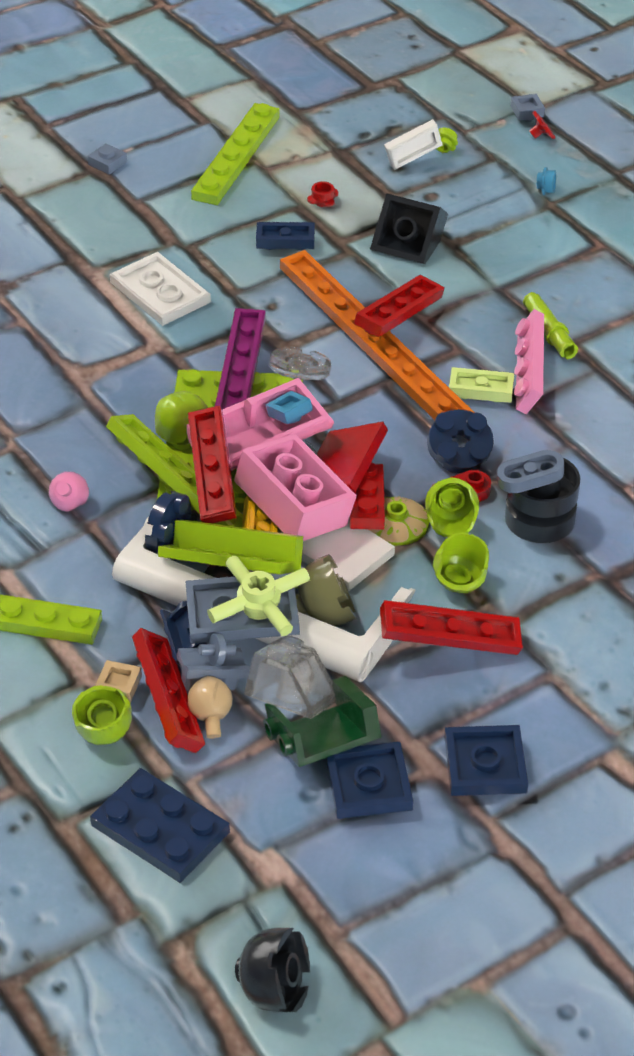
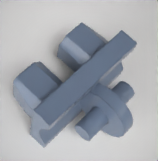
M212 634L209 644H199L198 648L178 649L177 659L182 668V682L188 691H190L194 683L206 676H213L222 680L230 690L236 689L240 678H249L251 668L245 664L241 648H236L235 644H226L222 634Z

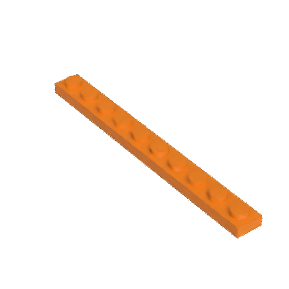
M306 250L280 259V269L434 420L438 414L451 410H467L475 413L390 331L378 337L368 334L363 328L355 325L356 313L365 307Z

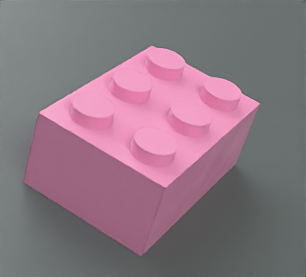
M296 434L242 450L234 479L235 483L284 534L304 536L303 541L347 526L357 496Z

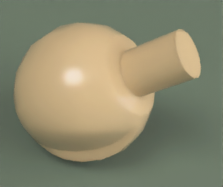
M213 676L199 679L193 684L188 693L189 709L197 719L205 721L206 736L209 739L221 737L220 719H223L229 713L233 700L232 692L226 683Z

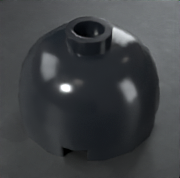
M294 928L262 930L248 940L241 956L236 961L235 976L237 981L240 983L247 999L262 1010L297 1012L303 1006L309 986H300L302 983V972H310L308 947L300 931L292 932Z

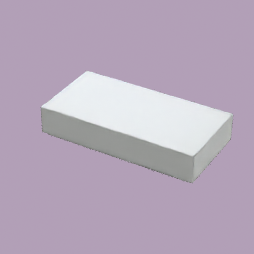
M431 120L384 144L389 163L396 170L442 146V141L437 124L434 120Z

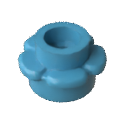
M545 167L543 172H538L536 186L537 189L542 190V195L555 192L556 170H548Z

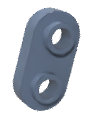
M542 450L505 461L497 469L498 485L505 492L520 493L557 482L564 475V459L556 451Z

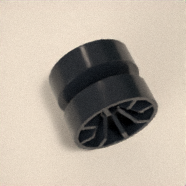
M563 458L564 475L559 481L520 493L507 492L505 522L516 536L534 543H551L559 541L571 533L575 525L581 478L578 469L569 460Z

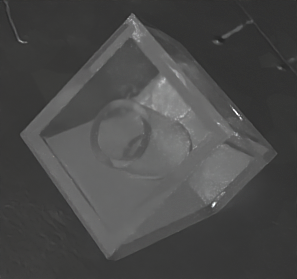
M283 636L253 653L244 695L309 719L314 718L336 703L332 679L316 650L303 645V640L293 636Z

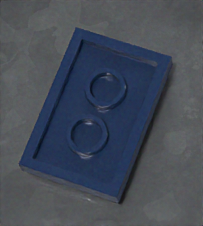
M139 768L90 816L92 827L179 883L230 833L229 822L142 768Z

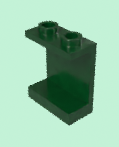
M346 676L332 680L337 706L290 722L272 702L265 704L267 718L263 720V725L267 737L270 741L275 740L282 754L289 756L298 767L382 738L376 704Z

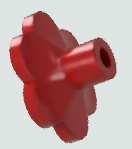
M533 111L536 125L529 130L535 139L544 133L554 140L556 136L552 133V130L536 111Z

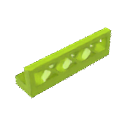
M175 520L173 545L158 546V557L227 567L226 561L232 556H237L248 570L281 575L293 573L301 569L304 536L189 520Z

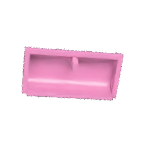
M299 378L222 410L230 470L238 468L241 453L244 449L292 434H296L301 440H304L332 428L334 424L333 419ZM289 391H294L309 398L313 410L302 416L298 422L287 425L268 416L265 405ZM187 424V435L190 445L192 447L189 424Z

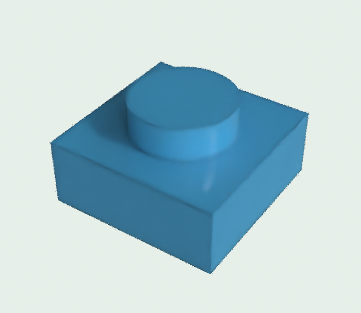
M289 391L265 405L269 417L287 425L298 422L302 416L313 410L311 400L294 391Z

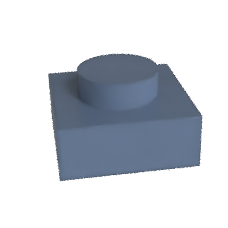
M537 93L511 97L510 106L519 121L533 120L535 118L532 113L533 111L544 117L545 107Z
M104 144L87 156L89 166L108 175L127 163V153L108 144Z

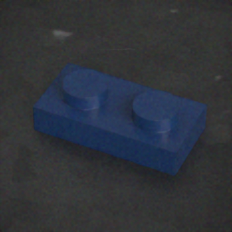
M257 222L256 249H314L315 222Z

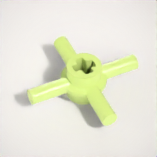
M237 556L230 557L226 561V566L241 585L237 590L236 598L207 610L210 621L216 623L244 611L249 618L255 620L268 618L281 636L290 634L293 626L277 606L281 600V593L310 581L307 570L302 568L274 580L271 574L264 571L249 572Z

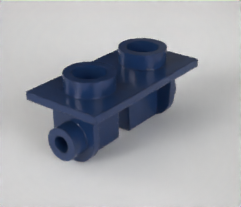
M187 601L180 602L177 605V609L172 613L164 609L160 610L164 631L171 645L172 657L180 665L177 659L179 648H198L199 644L207 643H190Z

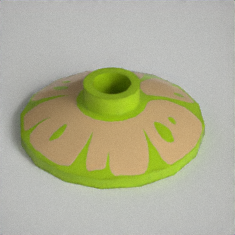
M399 496L385 497L384 530L368 529L393 546L411 544L422 538L426 534L430 522L424 507L414 500Z

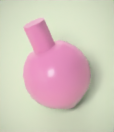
M63 472L51 481L49 497L57 509L69 512L80 505L86 504L89 497V487L86 480L80 474Z

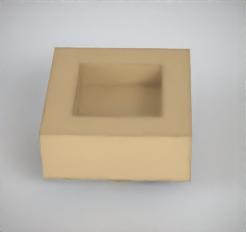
M106 660L95 686L102 685L119 689L126 693L131 703L142 678L141 667Z

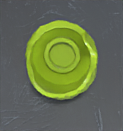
M179 391L164 396L159 400L155 409V430L157 435L170 443H183L188 437V413L208 408L199 396L191 392Z
M450 477L436 482L429 489L425 498V509L433 530L447 538L453 533H468L471 531L478 516L479 499L473 487L466 481Z
M466 532L451 534L442 543L433 560V568L439 583L447 590L456 593H469L479 588L487 576L489 563L488 547L481 538Z
M102 685L93 686L81 692L72 705V718L75 728L80 736L95 745L113 744L119 741L129 730L132 721L131 704L126 693L119 689Z

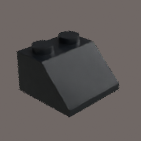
M386 193L370 250L426 264L441 241L448 213L439 206Z

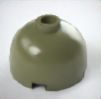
M328 554L306 565L305 569L309 574L310 581L298 586L299 594H296V602L299 612L303 614L308 613L310 617L332 626H339L356 620L357 617L354 614L356 611L343 577L340 578L338 573L335 574L334 569L338 567L332 556Z

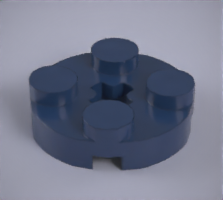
M451 410L438 414L427 438V447L431 457L434 460L436 458L442 463L444 469L460 474L470 470H477L489 458L494 444L493 433L487 424L486 417L481 413H473L467 410ZM463 436L468 442L465 443L464 447H459L458 442L452 441V438Z
M171 491L172 494L163 493L157 499L147 524L153 525L152 535H145L147 550L158 554V546L173 545L175 520L197 522V516L191 514V502L186 494Z

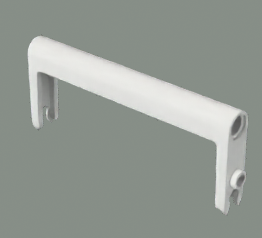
M147 518L141 530L116 558L112 570L113 579L177 606L180 602L187 601L185 581L212 579L215 577L171 559L158 557V554L147 550L145 535L151 536L153 525L147 524ZM401 587L391 601L408 603L412 599L415 589ZM298 612L300 635L255 638L360 683L366 679L393 641L382 638L380 615L364 635L357 636L301 612Z

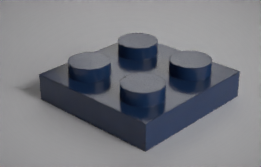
M520 725L445 727L444 740L451 796L527 794L528 778Z
M400 741L357 746L325 758L337 819L413 810V797Z

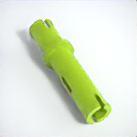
M535 292L527 294L523 299V305L531 313L535 309L544 314V338L547 343L553 345L562 358H573L578 352V346L569 336V330L566 325L557 320L539 294Z

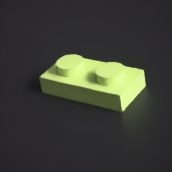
M452 367L449 388L461 399L511 403L514 373Z

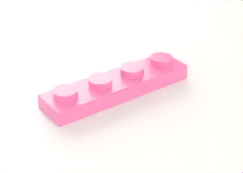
M535 309L526 319L522 318L515 331V334L518 336L515 348L517 364L514 370L516 375L514 395H516V410L527 414L543 395L544 314Z

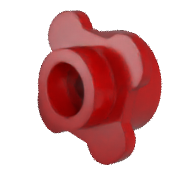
M317 182L312 185V194L307 197V201L319 207L333 206L335 204L334 198L339 195V192L329 182Z

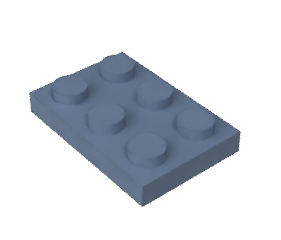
M290 573L281 574V575H279V574H271V575L273 576L274 580H277V579H279V578H281V577H284V576H286V575H288V574H290ZM236 577L185 581L191 644L207 643L212 634H222L225 641L281 636L268 618L255 620L249 618L244 611L216 623L210 621L207 610L237 597V590L241 584ZM295 588L281 593V600L277 606L293 626L292 632L287 636L300 635Z

